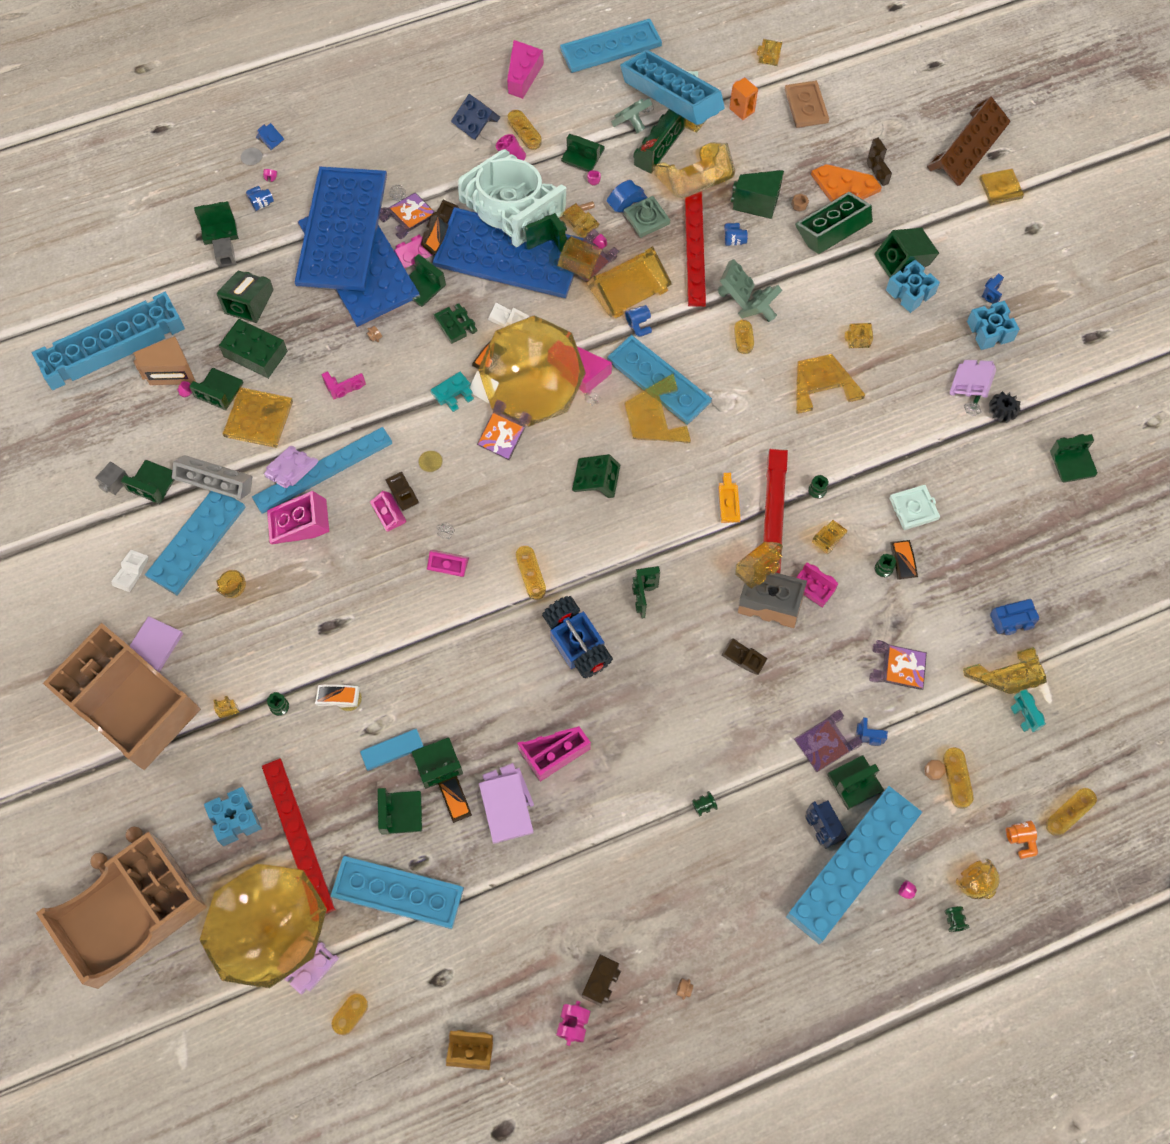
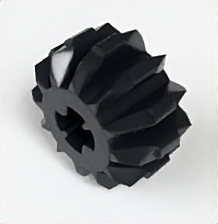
M1002 391L1000 394H995L992 400H990L989 413L993 414V418H999V422L1004 420L1008 423L1010 420L1016 419L1020 413L1021 401L1016 400L1017 395L1012 397L1010 392L1006 395Z

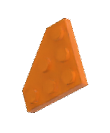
M828 164L812 170L811 176L831 202L847 192H851L864 200L881 192L882 189L873 175Z

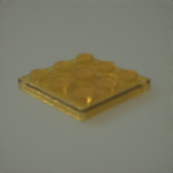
M240 387L223 431V436L277 448L293 404V399L291 397Z

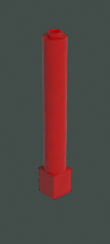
M769 449L766 471L767 485L762 569L781 574L788 450Z

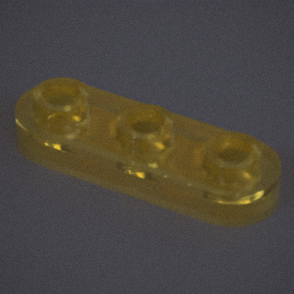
M520 110L510 111L508 113V123L525 146L531 150L540 148L542 145L541 135L524 113Z
M521 546L516 551V561L528 596L531 599L539 600L545 596L546 586L534 550L529 546ZM523 556H528L529 558H528V559H523L522 557H523ZM529 572H533V573H534L533 576H528L527 574H528ZM539 589L540 592L534 593L533 590Z
M952 747L943 756L952 803L957 808L965 809L974 800L964 752L959 748ZM950 757H955L956 762H952ZM954 776H958L960 782L955 781ZM958 796L964 797L965 801L961 802Z
M1082 788L1077 791L1047 819V831L1054 836L1064 834L1096 804V794L1089 788ZM1081 797H1084L1087 803L1082 802ZM1067 810H1071L1072 813H1073V816H1070V815L1067 813ZM1053 823H1057L1059 829L1054 828Z

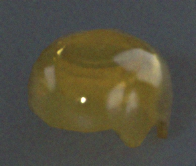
M237 570L224 572L216 581L218 586L216 591L225 598L234 599L240 596L246 587L244 575Z

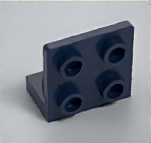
M468 94L451 122L472 139L476 140L488 121L493 119L498 122L501 116L480 100Z
M829 800L817 805L816 801L810 804L805 817L808 824L814 827L816 831L815 836L820 845L823 844L825 849L848 838Z

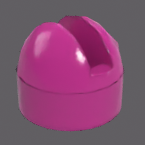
M264 169V179L267 182L269 178H271V182L275 181L277 171Z
M595 170L589 171L587 174L588 183L593 186L598 185L601 180V173Z
M599 234L592 244L597 249H603L607 246V239L602 234Z
M182 381L178 386L177 391L180 396L188 397L192 394L189 382Z
M906 880L901 885L898 894L906 899H912L917 892L916 886Z

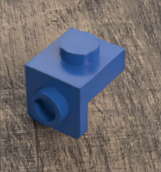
M271 123L267 126L264 124L257 130L256 138L258 140L261 139L270 150H273L284 141V138Z
M999 273L994 279L991 277L985 284L986 288L982 294V297L992 304L999 302L1002 297V293L997 290L1000 288L1004 277Z
M863 717L861 722L857 724V735H860L859 742H866L871 746H881V744H884L888 737V731L867 729L868 718Z

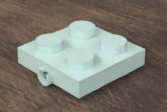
M926 485L890 495L889 499L904 530L930 523L940 518L935 506V498H931Z

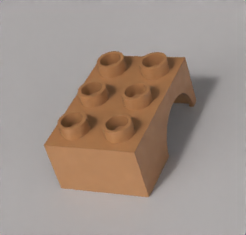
M102 623L42 683L75 713L114 744L125 757L143 770L156 759L201 710L185 693L176 688Z
M149 831L105 862L103 874L84 892L61 905L42 908L36 913L83 985L99 989L207 908L162 841Z

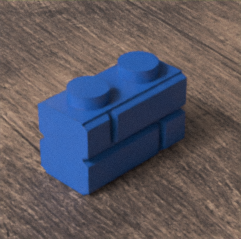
M1032 599L996 607L990 613L997 634L1005 633V635H1011L1022 628L1024 631L1034 628L1039 620V615Z

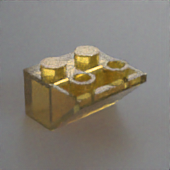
M570 236L560 254L557 266L590 280L603 249Z
M764 541L736 564L735 575L751 589L757 584L761 585L769 574H774L780 568L783 545Z

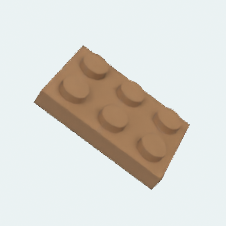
M817 80L785 85L784 90L796 128L829 123V116Z

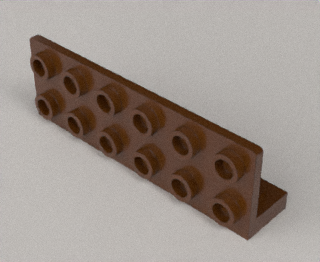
M992 96L978 102L972 109L970 114L973 118L949 148L931 160L927 165L930 171L943 168L957 186H960L1011 122Z

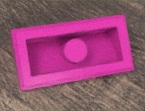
M382 491L370 501L387 532L407 522L390 492Z
M431 550L427 570L464 577L469 557Z

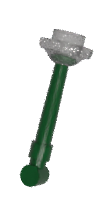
M976 395L973 402L964 405L968 415L976 416L982 412L980 405H978L981 395Z

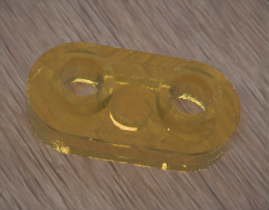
M739 320L734 327L736 349L742 354H748L754 348L752 325L747 320Z
M361 994L351 995L332 1019L331 1024L334 1032L339 1035L349 1034L367 1012V999ZM355 1001L360 1002V1006L357 1009L353 1008ZM342 1019L346 1020L344 1027L339 1026V1021Z

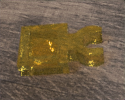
M225 696V699L222 701L214 700L215 713L220 719L240 713L236 702L233 699L230 700L228 696Z

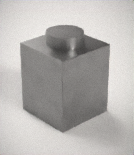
M230 237L213 240L214 255L219 268L236 265L234 248Z
M110 461L95 478L99 482L98 486L101 490L116 495L124 486L121 482L124 475H128L125 470Z

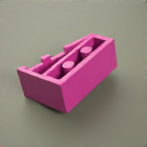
M516 40L513 41L507 78L508 94L524 98L544 65L542 49Z
M561 339L548 350L549 362L585 395L612 374V362Z
M580 726L555 732V734L549 736H540L534 740L517 743L518 750L540 782L591 749V742Z

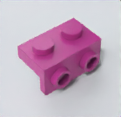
M420 234L411 238L412 242L405 244V242H402L395 246L394 252L405 269L415 264L414 257L418 254L425 259L433 256L421 246L423 236L421 237Z
M806 562L802 571L796 577L807 581L804 596L822 608L838 586V582L832 576L824 574L817 566Z

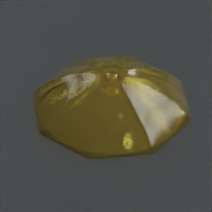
M535 315L496 330L478 369L491 409L528 427L567 413L586 374L572 332ZM491 378L499 382L496 391H494Z
M256 864L214 892L199 940L222 981L271 988L314 958L327 908L303 870Z

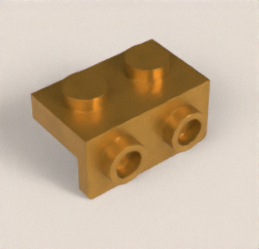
M464 1030L450 1031L446 1066L490 1070L493 1035L485 1032L471 1033Z

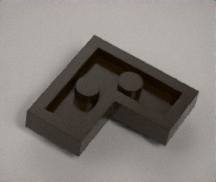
M877 137L872 140L867 165L874 172L876 179L880 181L882 186L889 184L892 172L884 162L887 149L880 138Z

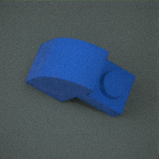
M627 180L619 184L606 201L615 212H624V209L631 206L633 202H640L648 197L640 186L635 185L632 180Z

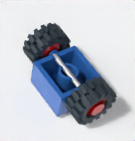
M565 596L560 598L559 601H554V604H550L549 608H546L545 612L542 613V616L552 629L550 630L551 640L570 669L572 670L576 667L583 678H590L598 674L599 671H603V668L608 667L613 658L585 612L579 613L580 608L571 596Z

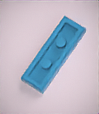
M416 728L364 749L360 753L366 769L369 771L409 755L412 751L424 746Z

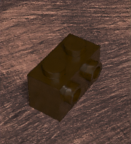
M600 954L583 990L582 998L600 1007L603 1002L608 1003L612 994V990H609L612 981L616 983L621 973V970L618 969L619 963Z

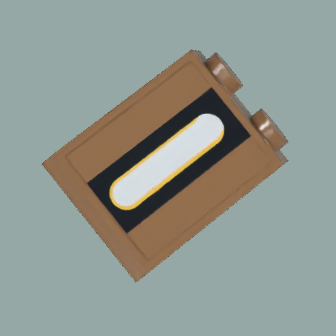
M175 336L133 352L136 360H133L142 379H146L149 385H180L182 381L189 382L190 384L192 381L196 382Z

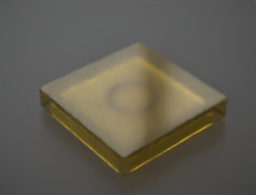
M1013 169L980 175L979 180L990 205L1023 199L1024 193Z

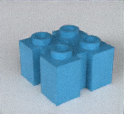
M917 260L905 266L903 273L899 271L889 279L886 291L892 297L902 300L901 305L910 313L921 305L922 300L926 302L934 296L940 284V281L931 273L928 275L924 273L925 268Z
M1005 301L992 304L990 309H986L985 306L972 309L968 317L967 323L972 333H977L975 339L981 350L994 347L996 342L1002 345L1014 341L1020 330L1015 319H1009L1010 310Z
M243 787L227 793L229 798L226 800L218 797L204 804L209 819L216 824L212 828L217 841L223 847L239 840L237 835L240 833L248 836L262 829L257 814L251 809L253 804L249 794Z

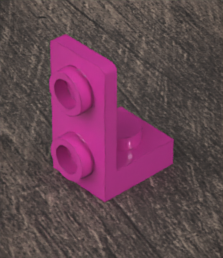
M328 371L321 374L333 400L344 397L347 393L359 390L366 385L362 373L339 384L335 376L331 377Z

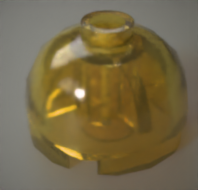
M985 859L987 861L985 863L979 860L969 865L960 873L964 877L960 881L958 878L956 879V885L969 898L976 900L990 899L996 894L1000 877L996 866L990 859Z

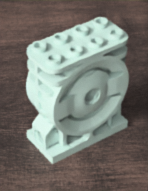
M506 149L499 151L477 167H474L462 175L458 181L459 201L463 204L466 203L468 208L478 213L485 223L502 229L511 236L512 244L515 247L525 242L524 228L529 223L536 222L554 213L557 214L558 218L565 214L567 188L562 184L557 188L552 184H542L541 175L533 165L517 159L512 154L510 155V152Z

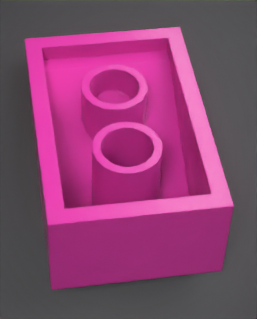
M314 491L267 510L270 544L312 539L330 532L327 500Z

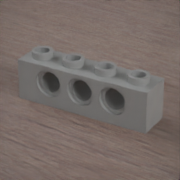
M186 455L173 462L172 479L239 500L251 493L252 475Z

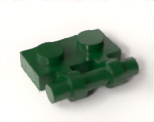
M460 303L454 306L455 311L453 312L450 307H447L434 314V319L451 344L467 337L465 330H470L472 334L478 331L474 320L469 318L467 310ZM458 318H462L464 322L460 323Z

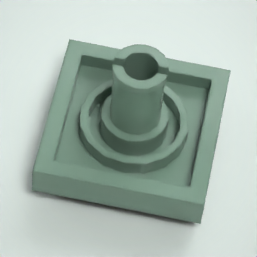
M640 99L614 115L615 119L611 121L613 127L626 120H630L636 134L644 130L646 127L639 117V112L652 105L650 99L645 101Z
M654 196L625 208L623 212L640 238L670 224V218Z
M732 259L728 262L720 279L722 286L718 287V293L721 297L731 294L742 307L747 304L755 284L752 278L748 277L744 272L742 266L735 259Z
M779 285L768 286L764 290L758 289L753 293V298L748 300L746 305L742 306V309L738 312L739 316L743 319L762 313L768 322L776 318L777 314L769 304L783 290Z

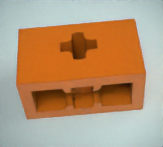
M745 77L740 81H736L732 86L729 109L742 120L753 114L756 108L758 88Z

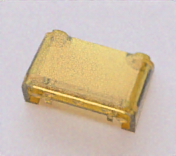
M710 142L700 148L699 156L701 161L678 170L675 164L669 165L661 162L653 165V170L662 184L675 197L682 199L730 180L735 175V166L728 143Z
M652 246L645 250V252L636 255L634 258L613 269L594 276L587 282V285L610 317L614 316L616 319L624 315V310L657 293L659 295L669 291L668 287L672 285V282Z

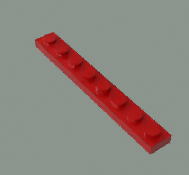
M685 188L688 307H705L702 188Z
M280 758L262 765L314 917L318 918L336 909L330 897L329 889L283 761Z

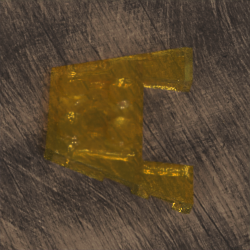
M833 354L797 362V414L812 411L813 405L809 394L843 387L848 402L864 399L865 393Z
M674 374L667 376L624 403L633 439L691 443L687 426L668 430L659 396L678 390Z
M1034 647L1017 652L1018 659L1021 662L990 672L980 664L963 668L965 677L1008 694H1016L1022 690L1036 688L1041 684L1047 683L1046 674L1039 662V657L1036 655Z

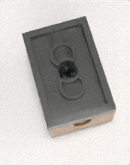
M750 566L740 596L738 613L750 617L753 615L759 616L762 620L768 622L774 620L780 622L783 626L795 628L807 581Z

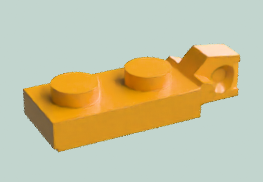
M723 473V483H719L718 488L721 523L740 522L738 485L732 483L731 473Z

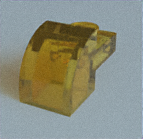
M577 203L564 211L562 215L574 228L573 232L582 238L588 236L600 225L589 212L585 213Z
M832 520L813 537L812 543L826 554H829L835 545L846 535L848 530Z

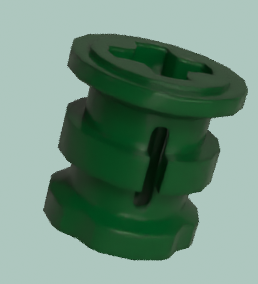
M816 475L808 488L809 494L816 499L823 498L827 493L828 479L823 475Z
M889 554L881 555L874 568L877 575L880 577L892 575L896 564L895 557Z
M274 692L267 698V704L271 713L276 716H282L288 712L289 702L284 695Z
M707 791L706 796L701 795L698 800H692L694 809L699 817L704 812H711L710 809L718 810L716 801L710 791Z
M962 906L951 907L945 910V914L948 915L947 923L951 926L948 929L949 932H960L970 928L968 924H965L966 916L962 913L964 911Z

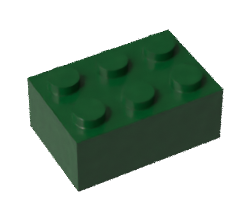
M239 318L219 344L223 357L268 379L288 352L283 339Z

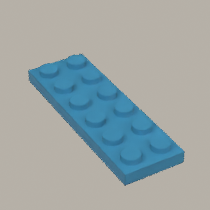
M649 18L561 44L560 50L571 73L641 53L646 49L651 50L661 47L662 40Z
M633 335L628 337L607 357V360L612 362L615 368L686 425L693 421L712 402L710 396Z
M210 491L146 572L145 576L178 596L244 511L245 505L233 497Z
M343 856L330 897L453 929L464 887Z

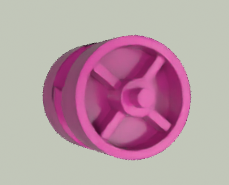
M513 134L504 135L497 141L496 149L498 152L506 149L510 152V155L512 154L517 159L525 160L526 153L519 146V142Z
M576 1001V1005L563 1004L560 1016L563 1022L558 1024L556 1036L564 1038L567 1041V1046H570L571 1042L574 1041L584 1042L586 1034L584 1025L588 1024L591 1011L582 1008L580 1001Z

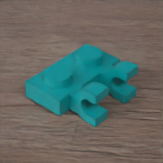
M461 371L431 389V394L442 406L446 403L452 412L459 409L456 404L458 402L455 399L459 394L468 403L474 400V397L471 395L473 393L470 389L471 384Z
M1026 688L1018 691L1014 696L1016 703L1011 706L1014 714L1021 711L1026 719L1020 725L1024 732L1029 729L1032 732H1036L1046 724L1044 715L1041 711H1038L1033 695Z

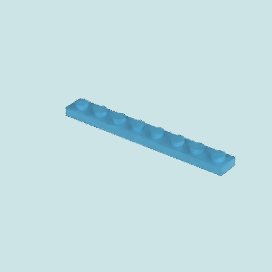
M381 427L319 460L293 486L289 485L287 488H284L276 483L252 496L261 514H263L267 510L286 502L393 444L385 429Z

